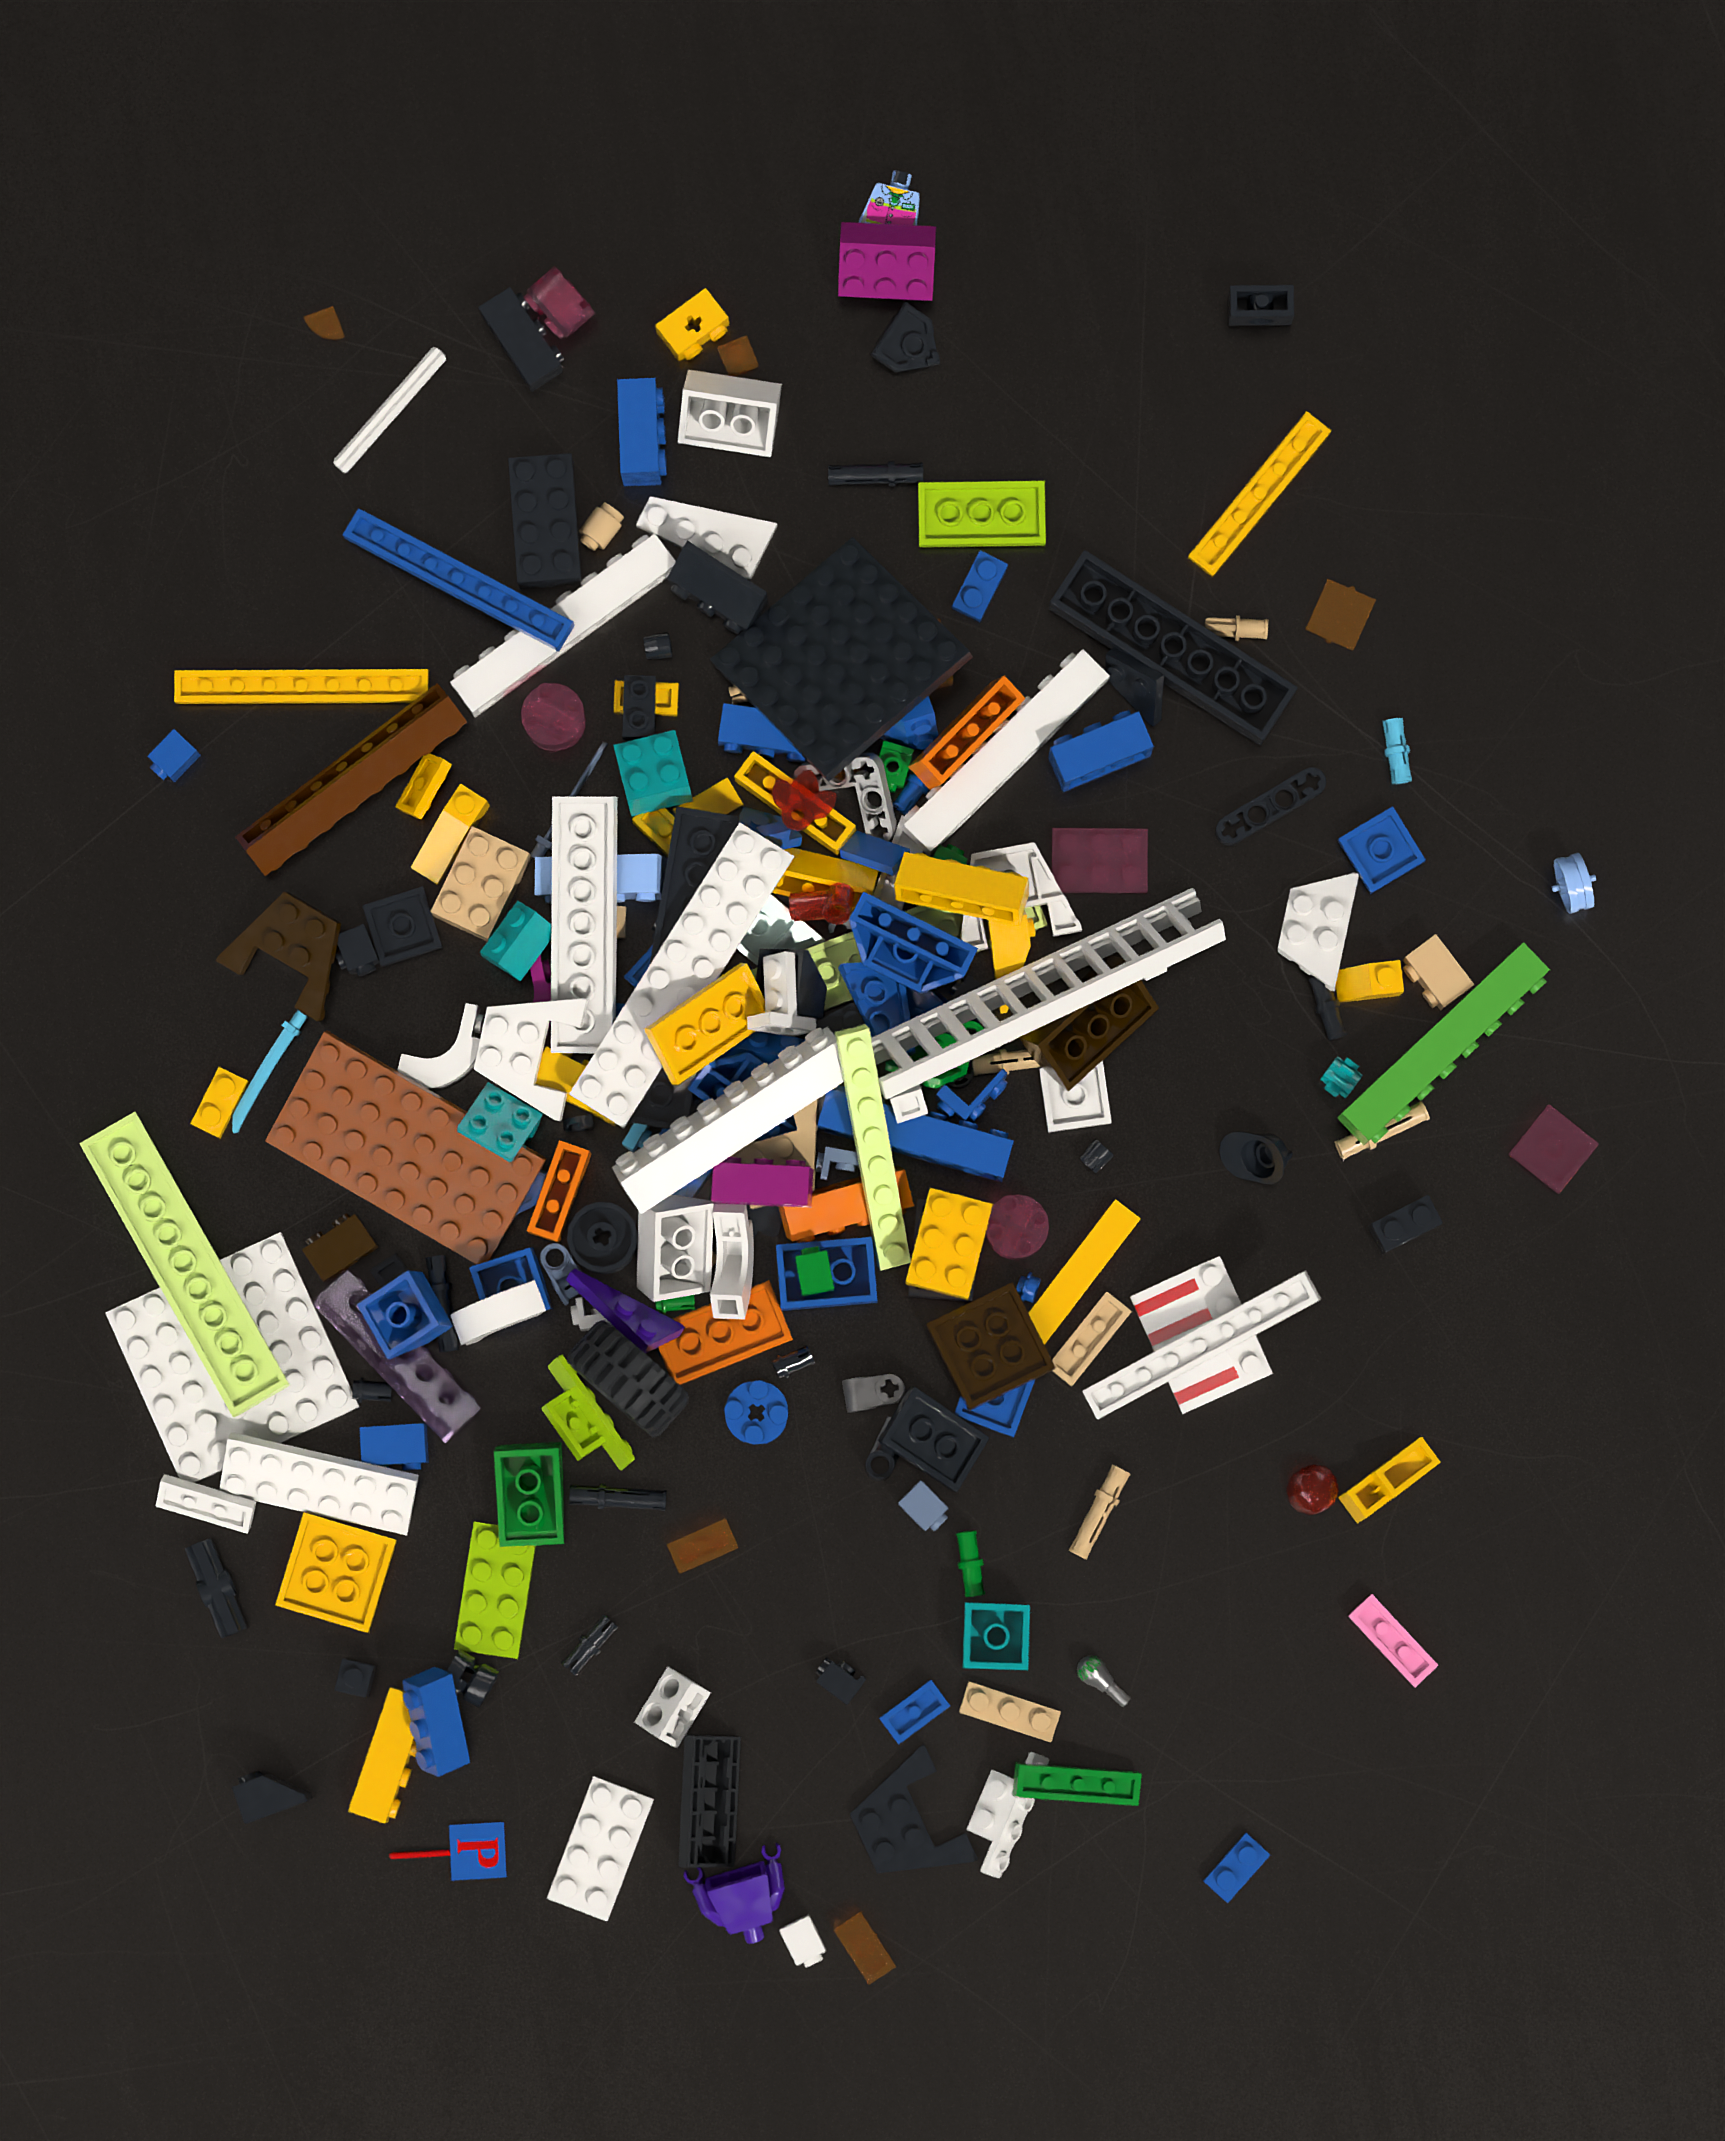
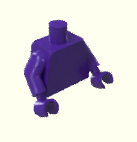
M777 1843V1854L773 1857L766 1855L765 1844L762 1847V1857L768 1861L766 1867L764 1861L708 1878H705V1871L702 1867H696L699 1871V1877L694 1881L690 1879L688 1871H684V1879L694 1886L692 1892L701 1913L715 1925L725 1926L729 1934L743 1931L745 1941L749 1944L757 1943L764 1938L761 1925L773 1921L772 1912L779 1908L784 1892L782 1866L777 1861L781 1854V1848Z

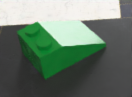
M561 1442L497 1445L494 1450L500 1547L564 1544Z

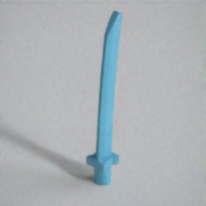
M297 1010L289 1022L285 1021L283 1023V1031L247 1087L233 1113V1133L239 1132L248 1112L293 1038L295 1036L299 1037L301 1034L299 1029L308 1018L301 1011Z

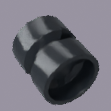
M459 1650L446 1672L452 1674L456 1694L459 1692L463 1693L464 1700L480 1708L500 1671L485 1663L477 1665L475 1657ZM465 1672L472 1674L468 1683L462 1680Z

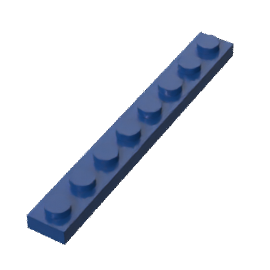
M359 508L343 533L346 540L558 652L575 626L572 620Z

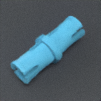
M1403 718L1383 721L1387 749L1384 751L1385 756L1389 759L1392 784L1411 782L1412 777L1408 762L1410 747L1406 745Z

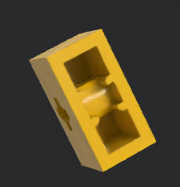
M705 288L655 326L657 334L680 362L685 357L687 360H690L699 354L702 350L701 345L708 340L716 341L722 337L728 330L726 327L729 325V318ZM689 324L699 325L700 331L696 332L694 329L689 331Z

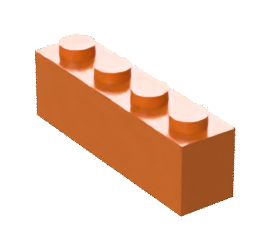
M1005 676L990 682L908 767L929 790L943 784L1026 698Z
M896 1165L894 1170L902 1214H905L906 1208L913 1207L914 1203L905 1169ZM861 1176L815 1189L812 1192L811 1208L778 1206L786 1237L792 1242L796 1241L797 1243L811 1242L815 1240V1235L827 1232V1235L844 1232L846 1230L845 1226L857 1223L858 1226L870 1224Z

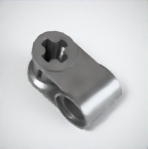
M893 1374L874 1377L865 1376L842 1381L847 1413L899 1402L905 1394L904 1382ZM892 1380L894 1385H899V1390L894 1392V1397L889 1398L887 1393H882V1388L887 1386V1381Z

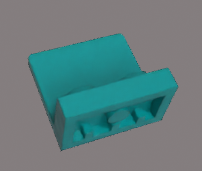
M488 1082L458 1125L457 1131L508 1162H512L526 1140L531 1141L535 1135L543 1114Z

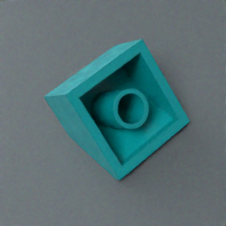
M517 901L493 935L488 939L480 954L492 964L521 981L550 942L552 924L536 911Z

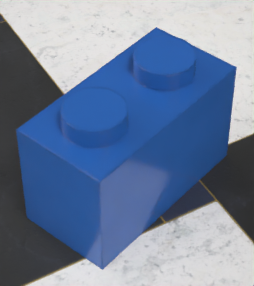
M427 1424L360 1427L361 1462L389 1468V1465L402 1464V1470L421 1469V1463H429Z

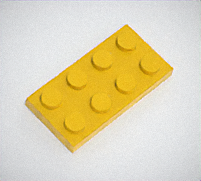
M740 963L644 1028L671 1084L679 1085L753 1034L755 1031L748 1030L747 1017L765 1013V998L748 964Z

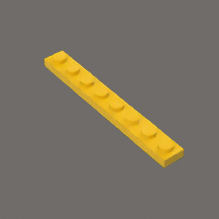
M428 669L176 670L174 702L176 704L412 703L429 690Z

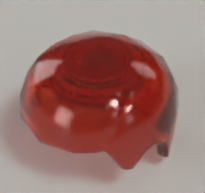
M1313 1464L1293 1473L1289 1479L1286 1491L1289 1503L1298 1512L1316 1515L1326 1511L1335 1503L1339 1487L1336 1476L1329 1468Z

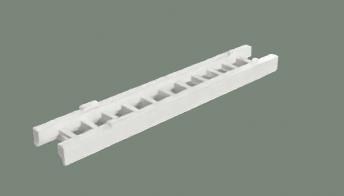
M1191 888L871 1038L875 1064L877 1065L892 1058L900 1068L879 1078L880 1091L887 1100L1143 978L1146 981L1166 972L1167 967L1226 940L1223 922L1221 919H1217L1196 930L1192 927L1188 918L1202 911L1200 900L1196 897L1195 890ZM1174 926L1182 936L1167 943L1158 932ZM1146 939L1154 950L1138 956L1131 946ZM1118 952L1126 963L1110 969L1102 959ZM1090 965L1098 976L1082 983L1074 972ZM1062 978L1070 989L1054 996L1045 985ZM1034 991L1042 1002L1026 1009L1018 998ZM1006 1004L1014 1015L999 1022L991 1011ZM977 1018L985 1029L970 1035L962 1024ZM949 1031L957 1042L942 1049L934 1037ZM921 1045L928 1056L913 1062L906 1051Z

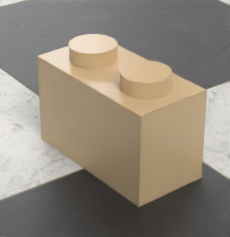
M1436 934L1402 960L1405 963L1403 970L1412 982L1418 980L1425 990L1422 992L1425 1000L1432 1008L1437 1006L1440 1011L1474 986V983Z

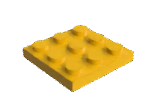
M304 1512L276 1606L369 1633L397 1540Z

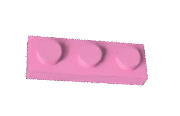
M1372 1594L1348 1615L1354 1624L1413 1687H1416L1438 1666Z

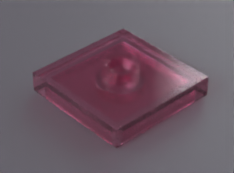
M1548 1104L1508 1155L1553 1191L1560 1194L1599 1143Z

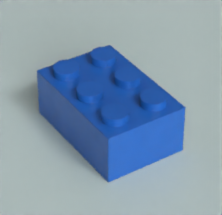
M655 378L617 379L620 472L623 486L661 485V475H667L665 449L660 450V444H666L664 418H659V414L665 413L663 387H657Z
M1130 710L1124 711L1112 717L1113 721L1107 725L1102 726L1098 722L1084 728V733L1080 736L1072 738L1071 734L1054 741V746L1050 747L1048 758L1063 792L1151 756L1154 746L1139 711L1131 714Z
M872 1237L776 1245L782 1311L877 1303ZM820 1246V1251H827L834 1290L803 1296L795 1256L801 1255V1249Z

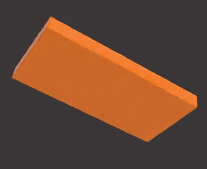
M768 1280L751 1287L745 1319L713 1318L712 1305L710 1303L673 1318V1320L681 1323L685 1328L679 1337L658 1348L669 1376L681 1385L793 1339L771 1283Z

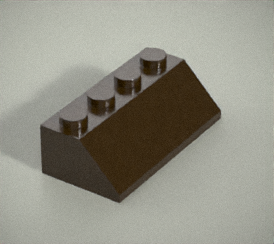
M1112 954L1103 959L1110 969L1126 963L1124 959ZM1092 969L1081 979V982H1086L1098 976V974ZM1139 980L1024 1034L1019 1039L1032 1058L1058 1084L1069 1092L1153 1015L1159 1007L1143 982Z

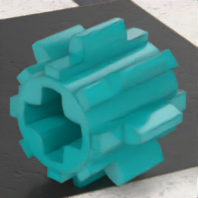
M1337 1057L1320 1079L1327 1084L1324 1089L1334 1097L1340 1094L1346 1098L1363 1076L1357 1071L1359 1065L1348 1057L1345 1061Z

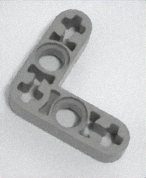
M874 753L860 754L844 768L846 772L844 780L833 778L828 782L823 776H819L810 783L808 778L804 779L803 774L807 770L809 775L819 774V772L808 761L801 764L795 770L793 780L809 792L855 786L866 834L886 841H890L894 837L897 822L884 765L878 755ZM865 763L869 767L873 766L874 768L870 775L867 770L858 771L854 774V769L862 767ZM869 791H875L881 795V806H873L869 803L867 799ZM884 811V814L879 817L878 813ZM879 822L882 827H887L888 829L884 835L881 831H876L875 829Z

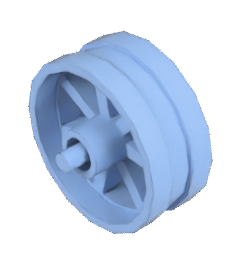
M1575 853L1566 858H1556L1554 860V871L1557 885L1552 886V891H1559L1567 912L1571 914L1578 912L1580 909L1593 908L1594 895L1591 882L1596 881L1595 874L1589 875L1582 856L1579 853Z

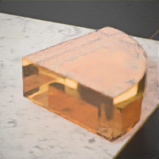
M333 306L304 317L309 328L317 335L326 339L345 338Z

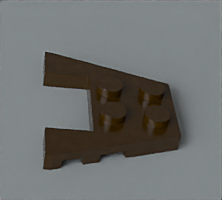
M283 892L217 957L216 961L235 973L244 975L257 948H260L309 978L294 1008L316 1021H323L326 1011L324 1009L326 994H329L331 983L329 982L330 970L335 960L341 923L293 894Z

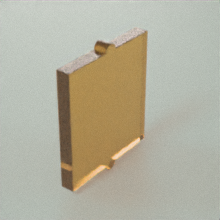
M1328 579L1306 630L1325 638L1327 643L1334 642L1353 651L1376 600L1355 591L1353 586L1348 588Z

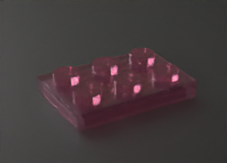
M1052 828V874L1061 892L1147 893L1148 829Z

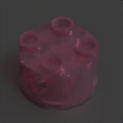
M556 266L551 268L526 290L528 294L523 297L540 316L544 313L546 314L547 318L544 320V323L560 339L564 336L568 338L596 313L572 283L563 277L562 272Z
M542 683L532 690L524 700L521 710L522 724L529 739L539 748L551 752L560 751L575 745L582 737L586 726L585 709L578 695L569 687L557 683Z
M1020 1194L1007 1195L997 1201L991 1208L985 1232L986 1240L991 1249L1002 1258L1014 1261L1027 1259L1036 1254L1046 1241L1049 1231L1048 1215L1043 1207L1031 1197Z

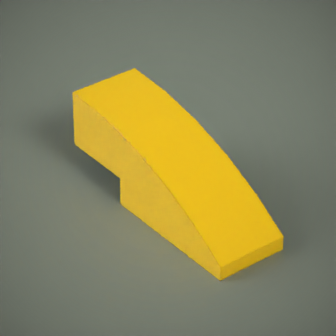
M1421 1436L1338 1498L1356 1523H1359L1441 1462Z

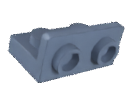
M826 1147L825 1153H818L815 1171L821 1173V1180L828 1181L832 1162L836 1163L837 1170L855 1173L856 1167H859L857 1152Z

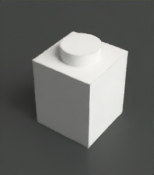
M809 1914L780 1928L779 1931L796 1965L804 1963L805 1967H809L823 1959L821 1953L825 1952L826 1948Z

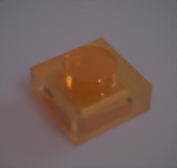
M747 336L717 347L728 376L734 377L758 367V362Z

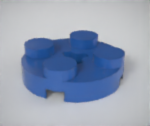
M760 1380L746 1382L735 1388L729 1395L724 1409L726 1424L731 1433L740 1441L753 1445L766 1444L775 1440L785 1429L788 1419V1405L782 1392L774 1385ZM752 1404L756 1407L764 1406L765 1410L762 1414L765 1418L762 1421L756 1418L751 1421L748 1418V1415L751 1413L749 1407Z

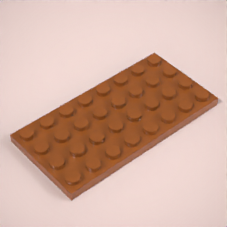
M327 1030L323 1032L265 1140L267 1143L477 1265L492 1259L547 1160L546 1157L523 1145L513 1161L508 1162L460 1134L457 1128L467 1111Z

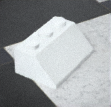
M688 370L682 395L678 443L771 457L782 384Z
M669 1195L642 1214L638 1210L637 1288L653 1302L711 1292L712 1211L714 1208L712 1201Z

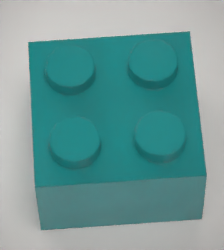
M675 730L613 745L631 817L693 801Z
M965 1603L963 1668L1028 1670L1030 1605Z

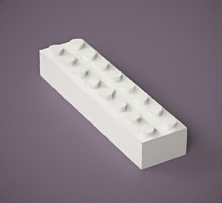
M826 1027L811 1031L806 1035V1041L796 1047L792 1045L785 1048L778 1054L779 1058L769 1065L767 1063L759 1065L751 1072L752 1076L743 1082L736 1081L725 1088V1094L715 1100L711 1098L704 1101L697 1107L698 1111L688 1118L686 1116L678 1118L670 1125L671 1129L662 1135H652L644 1141L643 1147L632 1153L630 1151L620 1156L616 1160L617 1164L612 1169L640 1213L642 1214L844 1082L836 1037L830 1029Z

